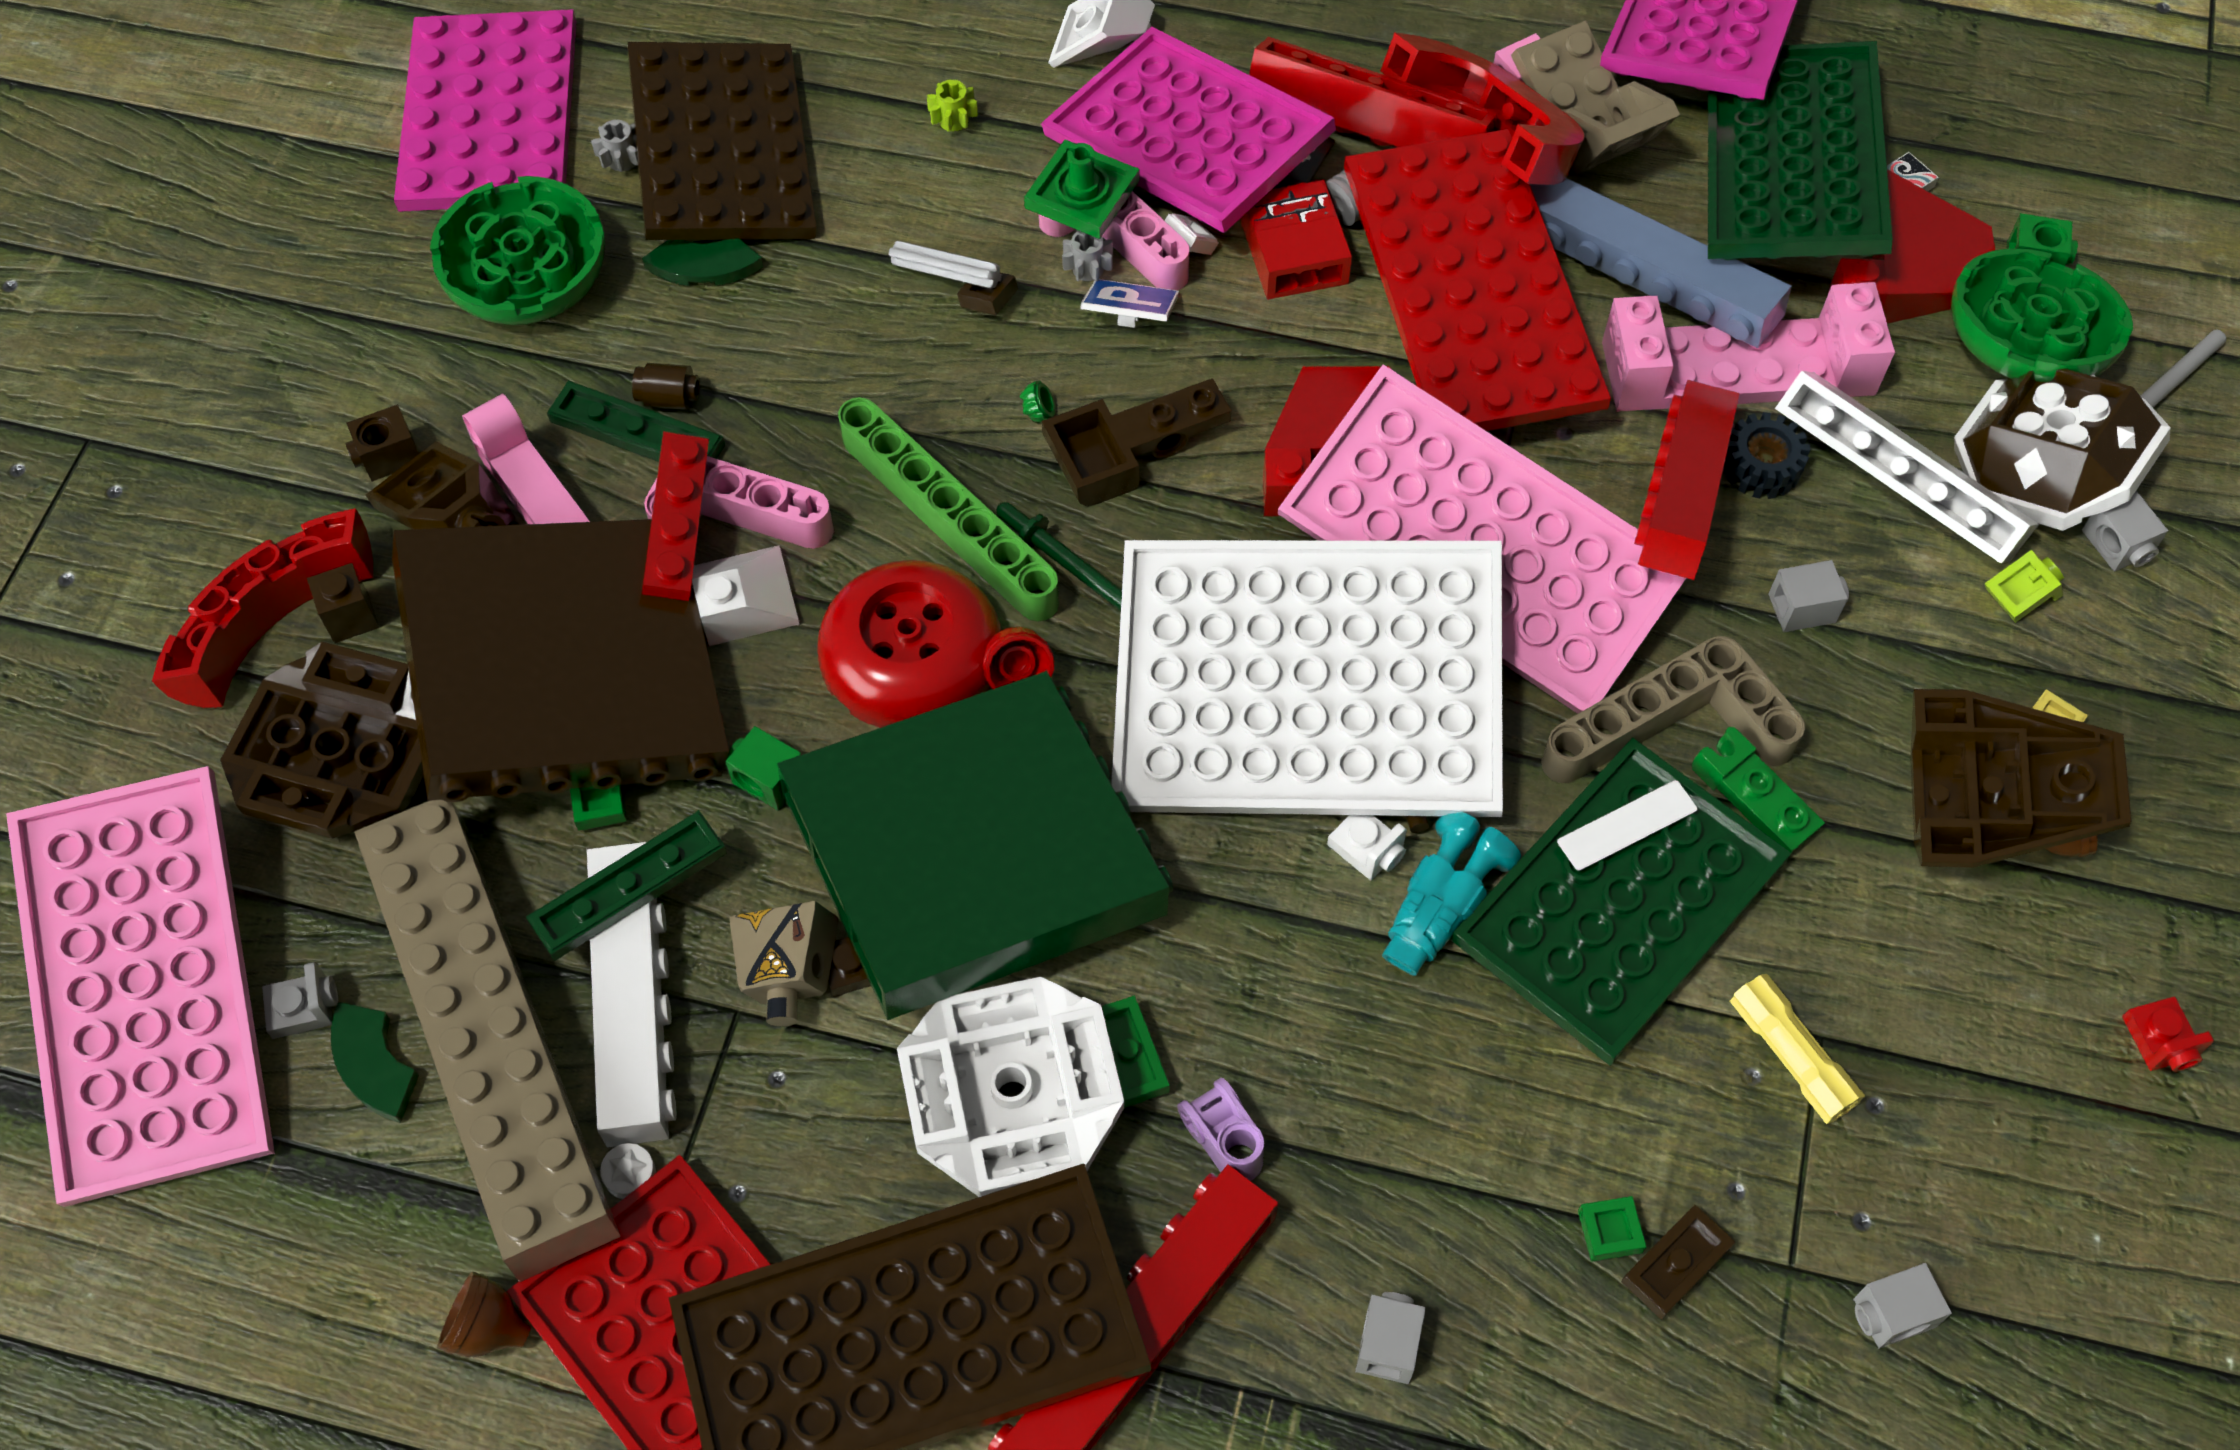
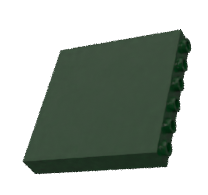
M1047 671L777 763L781 792L887 1021L1168 915L1169 894L1173 892L1171 877L1164 865L1157 866L1151 856V844L1145 830L1142 827L1136 829L1130 818L1131 811L1125 795L1122 791L1115 792L1110 783L1109 769L1104 758L1101 755L1095 757L1090 748V738L1084 723L1081 720H1074L1070 713L1071 706L1066 691L1062 686H1055Z

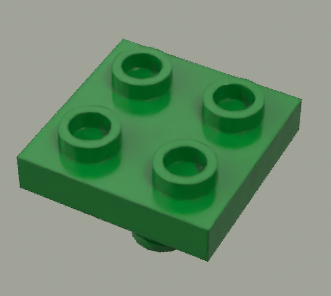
M1065 139L1024 196V206L1027 210L1100 239L1140 181V169L1098 153L1089 144H1076Z

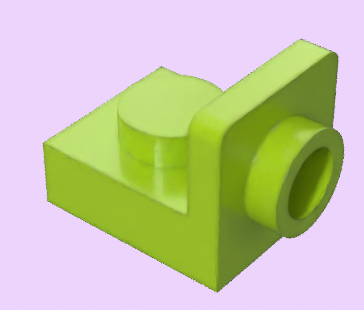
M2030 550L1987 581L1985 588L2016 623L2049 598H2052L2054 601L2061 598L2063 590L2060 581L2064 579V576L2050 558L2045 557L2043 560H2040Z

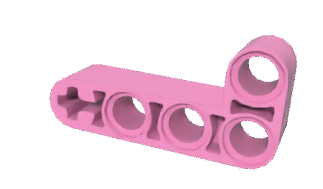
M1132 191L1102 237L1105 240H1112L1113 247L1155 287L1180 290L1187 284L1189 279V245L1183 237ZM1038 214L1039 227L1049 236L1061 237L1076 230Z
M503 393L462 415L479 457L527 524L590 522L529 441L520 417Z
M707 456L700 516L702 514L805 548H819L826 545L832 539L834 528L828 499L823 493ZM657 478L644 502L648 519H652Z

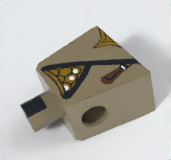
M816 901L730 916L736 974L740 991L761 1004H767L766 1022L773 1026H791L796 1024L798 999L820 996L827 990L838 928V916Z

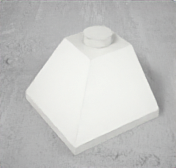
M1151 0L1075 1L1067 8L1048 63L1053 68L1117 50L1131 41L1137 40L1151 27L1150 19L1155 4Z
M779 545L694 565L692 583L709 646L799 625Z

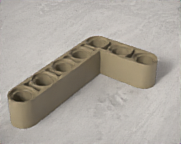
M1716 636L1704 641L1556 726L1551 731L1541 760L1542 769L1545 775L1558 783L1576 781L1612 760L1632 737L1641 743L1709 703L1729 727H1735L1756 747L1754 753L1766 765L1780 766L1786 764L1792 758L1804 734L1805 724L1797 710L1739 643L1726 636ZM1712 664H1718L1722 666L1724 669L1715 667ZM1674 685L1683 686L1687 690L1678 689ZM1741 698L1749 699L1754 704L1747 703L1743 701ZM1635 706L1647 708L1650 712L1640 711ZM1596 728H1604V729H1607V730H1609L1610 732H1612L1613 734H1604V733H1601V732H1600L1598 729H1596ZM1771 733H1776L1782 736L1785 740L1778 739L1774 737ZM1558 750H1567L1575 756H1564Z

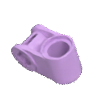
M1219 1078L1214 1081L1213 1089L1190 1103L1183 1100L1177 1104V1109L1190 1134L1202 1145L1220 1173L1229 1164L1251 1181L1260 1174L1263 1167L1264 1137L1243 1108L1234 1089L1224 1078ZM1235 1145H1244L1249 1147L1253 1153L1247 1158L1237 1159L1232 1157L1227 1151Z

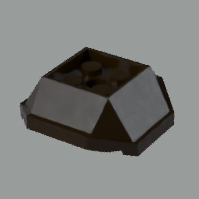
M322 641L306 651L305 657L284 665L263 679L220 759L232 790L231 793L235 804L242 814L328 838H336L408 809L424 776L408 664ZM341 749V750H340L339 752H337L336 754L330 755L332 752Z

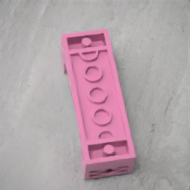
M1875 282L1831 285L1819 318L1781 320L1759 348L1742 340H1737L1711 325L1665 327L1658 296L1614 298L1602 340L1617 412L1668 409L1674 394L1683 395L1687 380L1740 393L1738 404L1779 402L1801 371L1815 372L1850 397L1875 396L1895 354Z

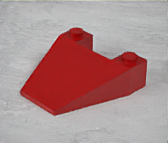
M1887 169L1893 238L1891 254L1872 255V259L1841 258L1828 293L1831 285L1875 282L1887 324L1950 310L1952 292L1964 266L1981 254L1995 251L1992 226Z
M1381 366L1302 367L1265 447L1263 468L1264 516H1280L1278 515L1280 505Z

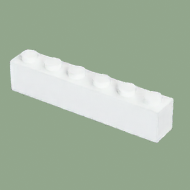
M1801 371L1775 408L2001 564L2010 562L2039 525V523L1815 372Z
M646 842L587 849L588 878ZM657 898L590 939L597 1131L607 1147H615L627 1143L637 1144L669 1139L668 1121L676 1120L677 1116L673 1089L667 1090L666 1073L674 1071V1058L671 1042H664L663 1025L671 1024V1007L668 994L662 995L661 979L669 977V965L666 949H659L658 933H666V915L663 903L657 904Z

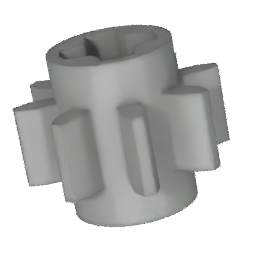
M611 120L602 127H598L600 138L591 140L595 156H598L602 168L610 167L615 171L624 172L638 165L634 123L629 125L622 120Z
M1077 230L1071 240H1063V270L1072 269L1077 281H1099V277L1103 274L1104 270L1112 271V240L1103 241V237L1098 239Z

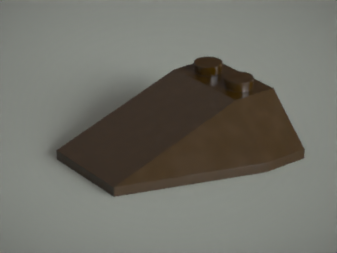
M1914 689L1910 763L1914 846L1921 866L1974 868L2130 827L2132 821L2124 734L1965 689Z

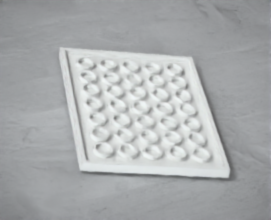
M1125 540L1112 767L1113 789L1115 792H1123L1131 812L1444 816L1463 812L1473 817H1502V541Z

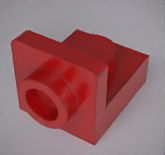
M2175 996L2131 1008L2122 1016L2150 1071L2170 1066L2173 1072H2178L2193 1067L2203 1060L2201 1053L2214 1042L2209 1031L2195 1035Z

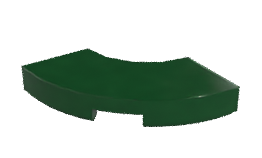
M739 238L708 244L691 243L685 240H667L642 258L644 268L652 274L669 282L690 286V282H715V286L728 284L746 278L764 267L762 257Z
M338 1002L331 1026V1050L339 1075L354 1096L368 1109L384 1118L401 1123L419 1075L415 1069L397 1062L391 1055L387 1041L390 1018L386 1012Z

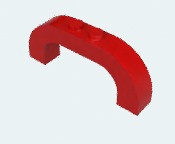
M1394 33L1380 70L1384 75L1498 112L1495 127L1499 130L1509 129L1512 137L1501 164L1527 184L1554 185L1566 180L1584 140V132L1573 118L1508 71L1478 55L1426 37Z

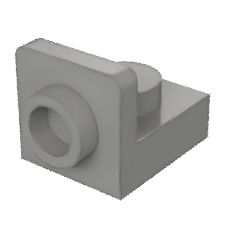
M315 962L304 964V977L262 986L266 1032L272 1039L332 1025L331 1006H335L338 1003L337 987L333 977H326Z

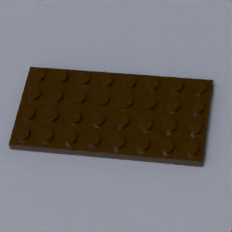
M1084 1163L669 1297L703 1450H916L1152 1371Z

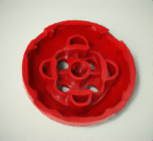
M895 561L879 565L860 574L844 586L835 596L826 610L820 625L817 642L818 662L822 678L830 694L834 695L846 706L851 715L865 723L881 728L989 691L991 687L984 677L983 656L987 643L996 633L1002 630L998 615L991 601L972 580L948 566L929 561ZM891 613V616H893V618L886 620L880 618V616ZM937 615H941V618H939L938 620L931 621V619L937 617ZM885 646L892 649L893 653L889 658L885 659L874 653V651L879 647ZM929 648H935L938 650L934 654L928 656L930 650Z

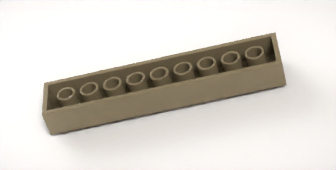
M444 800L428 801L354 831L503 1262L518 1281L521 1282L621 1237L465 821L454 802H446Z

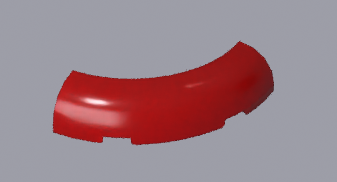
M357 509L328 514L302 523L301 528L303 531L291 535L276 544L270 539L266 540L224 569L188 606L190 616L181 627L177 636L171 634L168 636L157 660L152 682L168 697L187 705L203 708L223 707L232 678L250 649L283 617L305 602L313 599L307 578L353 563L361 580L373 578L371 543L367 529Z

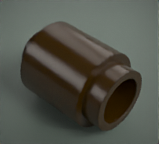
M647 363L645 367L637 366L634 370L632 379L633 398L636 402H643L646 407L688 410L692 401L697 402L699 399L700 378L699 375H693L692 367L688 365Z

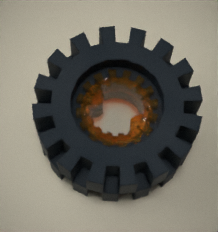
M1767 412L1762 413L1760 420H1758L1755 413L1748 415L1746 422L1743 419L1739 420L1735 428H1732L1723 467V474L1729 473L1728 482L1733 485L1739 481L1738 491L1745 494L1748 488L1753 489L1752 497L1759 499L1763 491L1767 492L1768 499L1776 498L1778 491L1782 496L1789 493L1791 487L1795 488L1809 459L1808 455L1810 452V444H1805L1808 438L1805 432L1796 434L1799 427L1798 424L1793 421L1789 426H1786L1784 424L1785 416L1778 415L1777 420L1774 421L1771 420V413ZM1758 452L1770 453L1773 456L1772 462L1770 460L1764 462L1765 459L1763 458L1760 461V457L1757 456Z

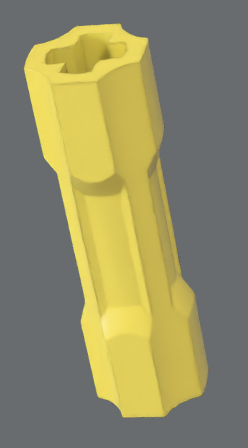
M1768 974L1759 975L1734 993L1733 998L1730 1000L1731 1004L1755 1033L1761 1035L1800 1084L1802 1094L1826 1124L1832 1123L1847 1114L1865 1097L1842 1066L1831 1060L1795 1015L1790 1001Z

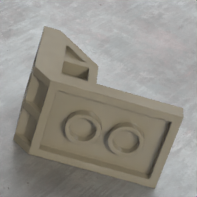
M1586 20L1519 47L1511 54L1523 82L1568 114L1582 128L1584 140L1570 169L1577 175L1647 145L1680 116L1672 99L1633 81L1618 87L1612 73L1600 66L1602 52Z

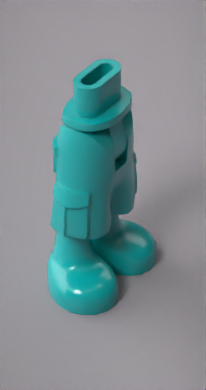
M1459 812L1440 816L1436 821L1435 829L1438 836L1442 839L1436 855H1426L1420 861L1409 880L1408 893L1395 917L1393 927L1388 931L1391 941L1383 952L1382 957L1410 975L1416 976L1425 961H1433L1437 953L1450 940L1457 927L1474 913L1473 911L1487 895L1482 883L1483 878L1492 869L1509 872L1521 859L1519 849L1508 837L1493 827H1487L1462 871H1455L1453 867L1464 850L1471 847L1480 832V824L1477 819L1467 813Z

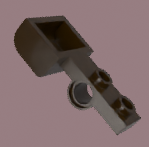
M1211 378L1111 415L1104 400L1100 399L1043 420L1042 434L1078 502L1084 506H1092L1129 493L1139 486V464L1135 457L1150 451L1156 458L1171 457L1187 445L1190 436L1230 422L1232 410L1214 379Z

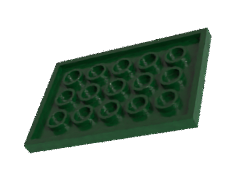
M1632 737L1473 911L1474 913L1453 932L1451 941L1611 1066L1784 866L1791 852ZM1674 780L1681 784L1697 806L1696 812L1582 870L1574 868L1557 843L1559 838Z

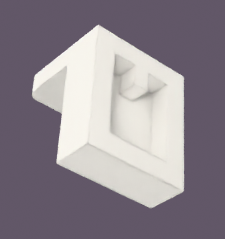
M1349 815L1328 836L1327 845L1371 881L1382 869L1389 872L1401 861L1406 852L1403 845L1407 829L1398 823L1391 830L1374 815Z

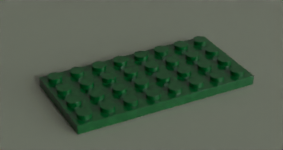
M1877 41L1783 45L1764 100L1741 98L1734 94L1708 91V259L1735 260L1738 258L1763 257L1779 259L1782 257L1799 256L1823 258L1834 255L1872 256L1875 254H1891L1893 238Z

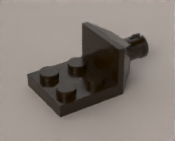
M436 441L365 494L376 510L410 529L508 525L515 519V516L479 462Z

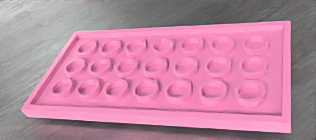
M1382 365L1278 508V515L1317 541H1502V664L1577 714L1605 697L1686 580V578L1638 565L1642 546L1634 544L1637 528L1385 365Z
M209 766L6 813L56 1204L66 1207L275 1154L214 771Z

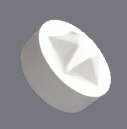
M627 1143L616 1146L606 1154L601 1164L600 1173L608 1191L614 1196L624 1199L656 1173V1168L646 1149L637 1144Z

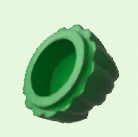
M1040 380L1029 384L1020 394V398L1023 400V414L1028 415L1033 422L1042 423L1043 420L1054 417L1055 402L1049 388Z

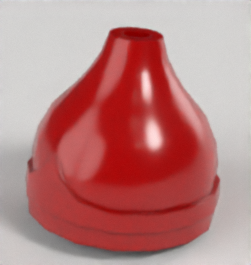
M1020 626L1006 628L996 633L987 643L983 656L984 677L992 689L1045 671L1052 677L1054 671L1053 652L1046 640L1032 629Z

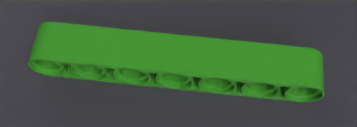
M861 397L852 398L844 402L839 409L838 416L843 445L846 450L1024 617L1037 622L1053 617L1059 607L1058 578L1053 567L874 402ZM982 534V536L974 537L972 535ZM1004 562H1013L1010 565H1002ZM1035 590L1045 591V592L1039 593V594L1031 593L1032 591H1035Z

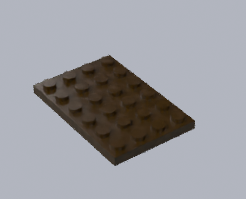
M628 42V64L645 240L815 239L816 220L791 44Z

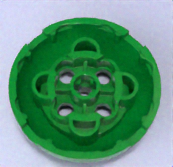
M534 176L518 177V183L494 187L493 182H490L462 196L444 213L433 232L430 251L432 253L433 270L437 280L455 304L471 315L485 321L503 325H526L545 321L564 313L588 293L602 268L605 255L604 231L599 215L592 203L578 190L565 183ZM492 263H498V264H501L502 266H501V267H498V266H496V265H494V264H492Z
M2000 249L1981 254L1964 266L1952 292L1951 312L1954 326L1964 345L1986 366L2011 379L2018 378L2028 371H2034L2036 382H2050L2055 377L2056 370L2068 369L2087 375L2098 376L2109 369L2120 358L2128 345L2129 337L2133 331L2130 310L2120 294L2102 277L2078 263L2073 270L2064 265L2049 261L2052 256L2051 253L2031 249Z

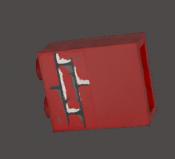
M1324 180L1303 182L1272 189L1241 217V225L1267 300L1349 284L1352 255Z

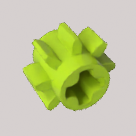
M946 80L937 83L936 95H927L931 123H939L943 129L949 132L968 128L969 117H978L977 100L974 97V88H966L958 80Z

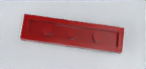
M663 431L642 595L689 601L709 439Z

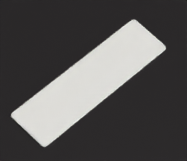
M1674 780L1559 838L1557 843L1574 868L1582 870L1696 812L1697 806L1681 784Z

